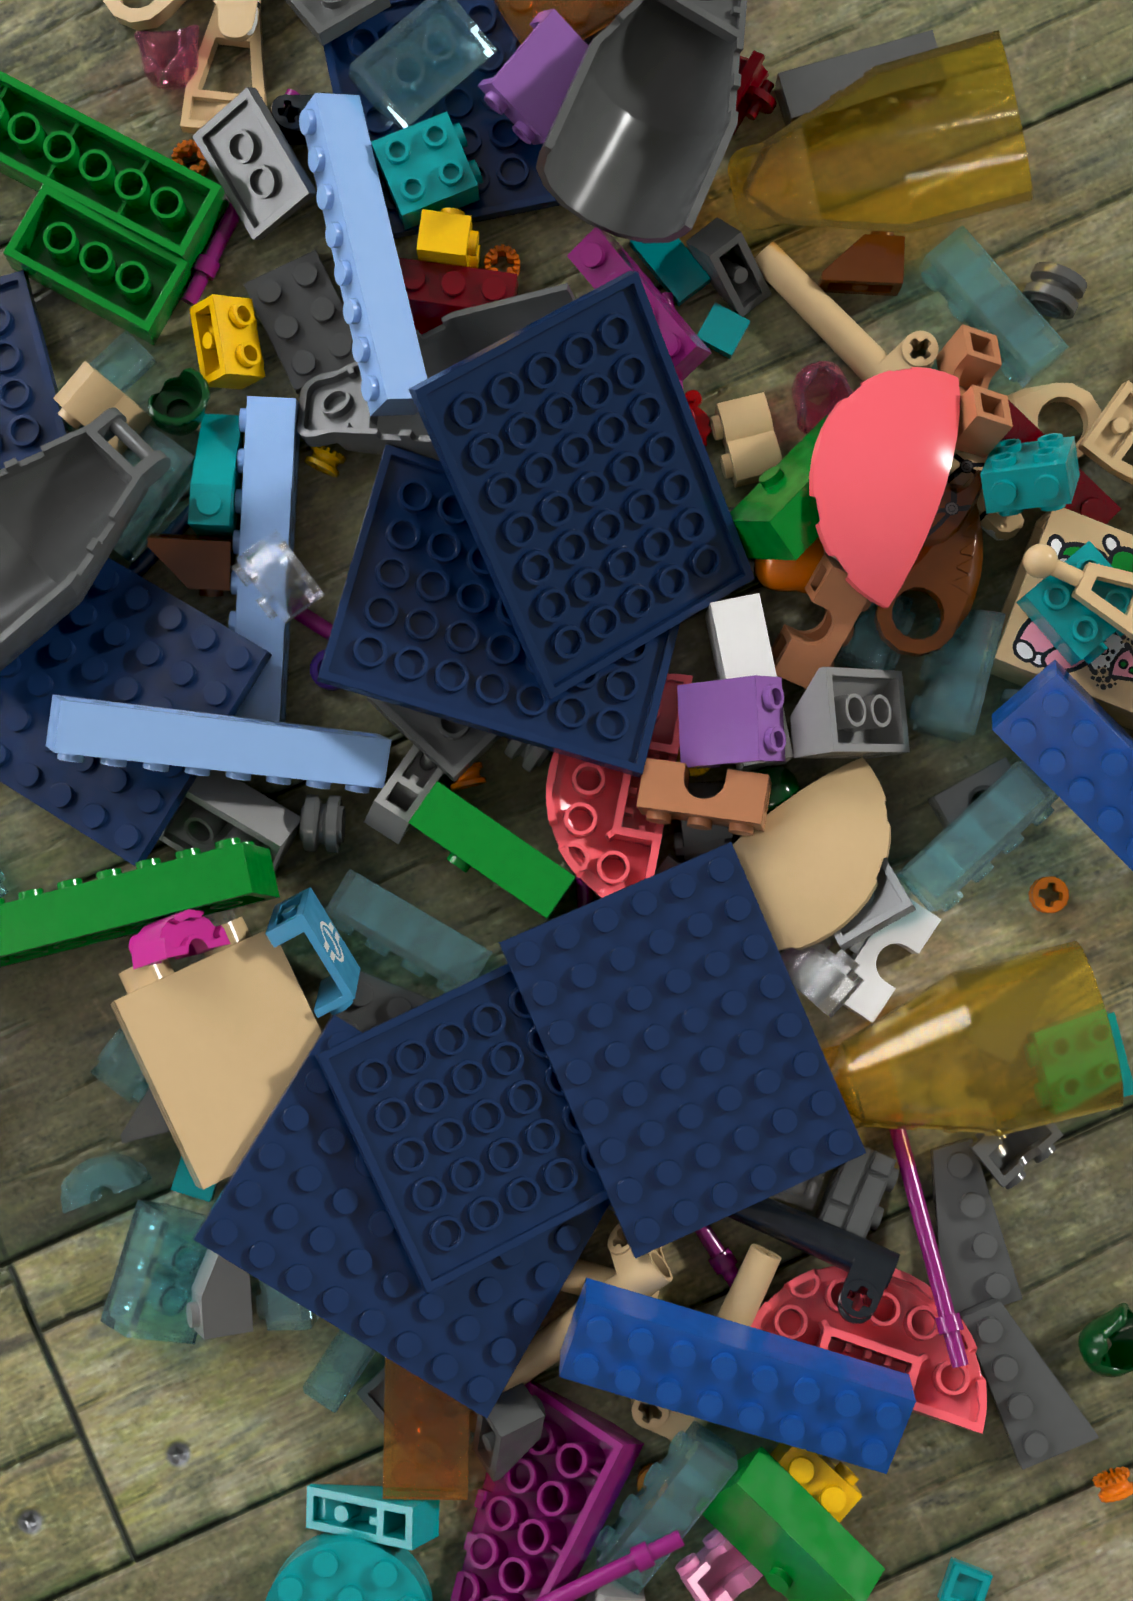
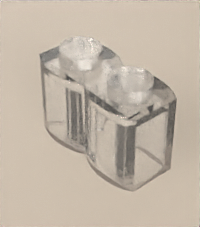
M828 938L803 950L795 948L779 950L793 985L830 1018L834 1016L864 982L855 973L860 965L842 949L836 955L832 953L829 949L834 943Z

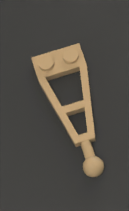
M215 5L185 88L180 122L183 133L195 134L239 95L236 93L202 90L218 45L250 48L252 88L258 90L267 106L261 5L254 34L242 42L229 40L221 34L218 25V9Z
M1128 380L1119 387L1077 448L1108 473L1133 485V466L1122 461V458L1133 444V383Z
M1046 544L1033 545L1025 552L1023 566L1030 576L1046 578L1051 575L1075 586L1071 595L1074 599L1133 640V597L1124 614L1091 590L1095 580L1133 589V572L1091 562L1087 563L1082 571L1058 560L1056 551Z

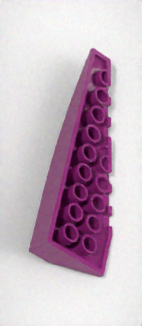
M532 1380L525 1384L532 1396L536 1395L541 1400L545 1409L546 1417L543 1423L541 1438L501 1479L493 1482L486 1472L483 1488L478 1489L474 1504L477 1511L472 1531L467 1532L463 1548L467 1551L462 1571L457 1572L450 1601H533L576 1580L644 1443L611 1421Z

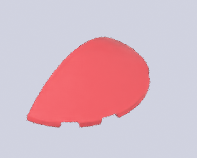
M912 367L896 371L889 370L861 382V386L848 398L840 400L826 418L819 432L811 458L809 495L816 498L820 521L815 527L827 555L835 556L842 568L847 572L848 576L845 580L862 596L884 609L889 608L899 592L927 538L946 487L957 441L960 417L959 379L946 372L931 368Z
M667 674L647 758L677 761L680 746L677 685L692 683V675ZM554 752L548 769L546 783L548 821L557 841L558 850L575 876L580 878L589 888L596 892V895L602 898L655 875L664 824L647 821L646 815H642L636 807L641 776L636 777Z
M836 1266L822 1269L815 1268L785 1283L781 1290L759 1308L751 1327L909 1374L916 1399L912 1410L913 1413L983 1434L987 1410L986 1379L981 1375L980 1365L976 1356L977 1346L962 1320L964 1329L960 1330L969 1365L952 1368L944 1335H939L935 1318L939 1316L931 1287L911 1274L895 1268L877 1309L872 1317L862 1324L849 1323L838 1312V1297L849 1272ZM857 1293L854 1298H849L853 1301L852 1309L855 1311H859L862 1306H867L863 1303L864 1296Z

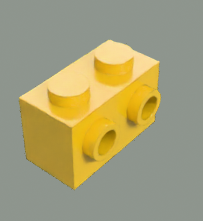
M442 208L441 212L422 209L416 247L418 260L478 268L481 245H478L479 231L473 230L471 216L465 215V212L456 208Z
M212 294L189 308L200 373L207 381L209 387L242 390L266 377L252 299Z
M779 1443L770 1454L839 1523L863 1497L856 1485L859 1478L841 1461L835 1465L826 1456L783 1443Z

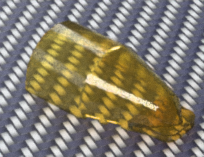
M993 31L876 65L863 73V76L843 90H838L830 96V99L811 112H806L764 142L736 151L728 164V176L736 213L740 222L745 227L755 231L781 225L911 234L1034 201L1024 133L1000 31Z
M1077 941L953 971L847 1038L840 1045L822 1049L856 1128L876 1127L917 1130V1128L943 1130L945 1133L962 1131L984 1133L986 1136H1001L1121 1107L1124 1102L1120 1064L1111 1026L1092 968L1083 948Z

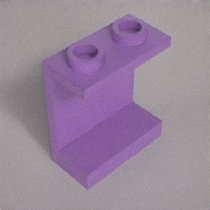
M554 8L538 13L529 24L534 29L493 78L483 79L478 85L486 94L484 100L487 105L500 115L504 113L514 124L512 127L514 133L527 144L532 143L536 145L544 143L588 47Z
M753 675L677 685L680 762L686 763L688 768H717L723 764L785 761L786 735L783 718L784 692L782 690V677Z

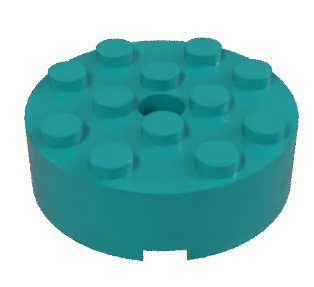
M324 1532L303 1543L286 1559L275 1577L265 1601H433V1595L425 1572L407 1549Z

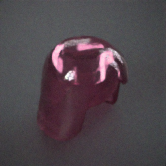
M190 25L187 28L172 31H136L134 33V38L141 55L143 70L148 80L158 89L177 90L185 88L187 83L196 75L199 67L198 41L200 27L198 25Z
M830 361L810 363L797 373L792 383V399L797 415V427L803 434L807 435L826 415L830 414L840 400L848 398L853 393L844 372L836 363ZM829 394L820 405H816L808 400Z

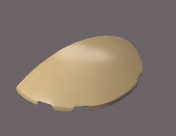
M863 757L826 774L794 794L767 814L764 832L754 831L753 836H741L733 844L778 950L788 948L803 950L832 936L860 912L877 888L876 877L880 871L883 859L889 856L891 826L887 819L885 805L887 799L872 768Z

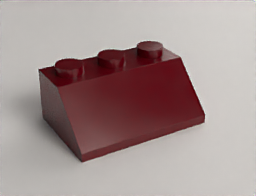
M398 257L415 329L419 330L421 335L442 325L441 317L451 312L518 296V277L515 273Z

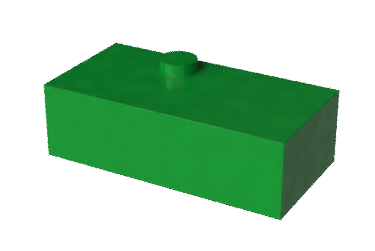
M44 183L3 252L12 269L17 272L24 270L30 279L152 345H155L192 278L189 263L186 260Z
M828 415L776 466L762 473L758 479L759 483L730 512L747 558L797 560L819 537L815 526L820 521L816 498L809 495V474L814 446Z
M438 781L408 822L415 829L449 851L450 854L446 860L465 873L472 867L547 920L575 881L576 877Z
M762 1446L719 1470L694 1506L766 1577L768 1584L774 1590L781 1592L789 1601H867L885 1570Z

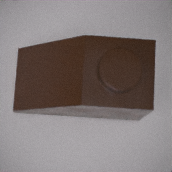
M875 230L870 234H864L822 272L818 286L825 293L897 296L904 281L905 236L894 235V232L889 230Z
M152 533L147 538V546L188 589H199V595L206 597L224 596V591L231 590V573L234 570L233 537Z

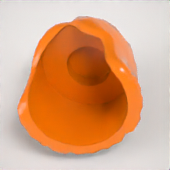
M818 537L797 560L755 559V574L760 583L765 588L774 591H796L807 594L805 587L824 555L820 538Z

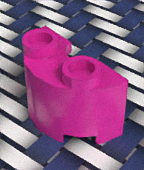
M187 909L144 926L138 934L131 937L129 951L132 954L134 970L162 963V960L171 958L178 960L199 955L231 943L221 925L215 927L208 918L202 916L204 911Z

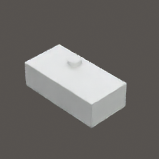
M760 593L711 602L705 619L718 680L753 675L777 677ZM784 708L785 761L735 763L737 770L752 771L766 766L786 764L793 757Z

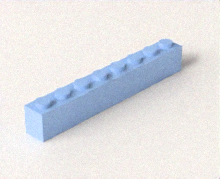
M314 93L300 113L299 127L301 133L306 138L309 151L308 166L310 171L314 173L317 185V204L323 211L326 224V243L332 250L335 262L334 277L336 283L341 288L344 301L343 316L346 323L350 326L353 339L352 354L354 360L358 362L361 373V393L364 400L368 403L370 416L415 415L418 410L408 389L426 380L427 375L360 95Z
M247 396L246 408H240L239 430L245 433L244 448H239L237 453L238 473H243L242 489H236L235 512L241 514L240 530L235 529L233 533V553L239 554L238 570H232L230 586L231 594L237 595L236 611H230L228 628L267 650L272 656L235 717L285 722L291 622L290 603L293 583L300 434L296 427L299 402L296 398Z
M52 695L45 746L54 753H58L57 759L68 762L82 763L84 762V756L99 757L101 758V764L114 767H126L127 761L143 762V768L152 771L168 772L169 765L185 767V773L197 776H210L211 770L226 771L227 778L250 781L251 775L255 774L266 776V781L274 784L291 785L292 779L306 780V786L313 788L330 789L331 783L345 784V790L369 793L370 787L383 788L385 785L392 740L376 733Z

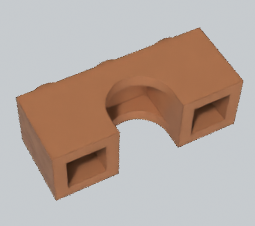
M962 324L936 357L937 367L939 371L946 372L959 379L960 417L955 449L986 458L1013 427L1008 396L988 390L992 377L1002 366L1000 350L996 335Z
M826 553L822 556L805 587V591L811 601L825 608L823 620L815 628L806 631L797 630L784 624L771 647L776 675L806 689L819 668L834 667V659L840 648L846 647L852 639L854 624L860 613L867 611L872 604L871 601L858 593L845 580L848 574L842 568L839 561L832 556H828Z
M646 758L636 807L642 815H646L647 821L657 824H671V819L687 821L688 827L699 830H712V825L729 827L728 832L741 836H753L754 831L764 832L772 787L769 774L727 769L725 784L722 790L714 797L700 799L694 797L688 791L690 771L686 763Z

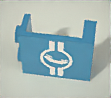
M309 887L274 906L265 934L274 948L303 932L309 939L331 975L320 982L314 1007V1013L319 1018L329 1012L332 1015L339 1014L352 1005L356 995L360 967L312 888Z

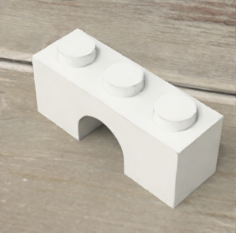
M912 899L910 900L916 908L915 911L849 947L854 952L845 966L839 963L826 982L831 986L826 995L867 1022L873 1023L896 989L885 982L878 974L876 960L880 951L890 944H896L911 954H919L941 921L939 917Z

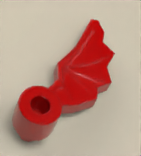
M689 390L685 396L704 446L707 447V437L712 433L709 427L710 418L699 408L702 404L701 394L697 390Z

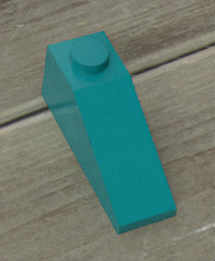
M205 414L201 421L190 483L188 525L197 535L233 536L234 530L237 529L238 513L235 512L236 489H240L241 473L237 471V453L239 448H243V432L239 430V415Z
M310 1484L307 1486L306 1528L351 1536L411 1551L439 1536L440 1494L395 1486Z

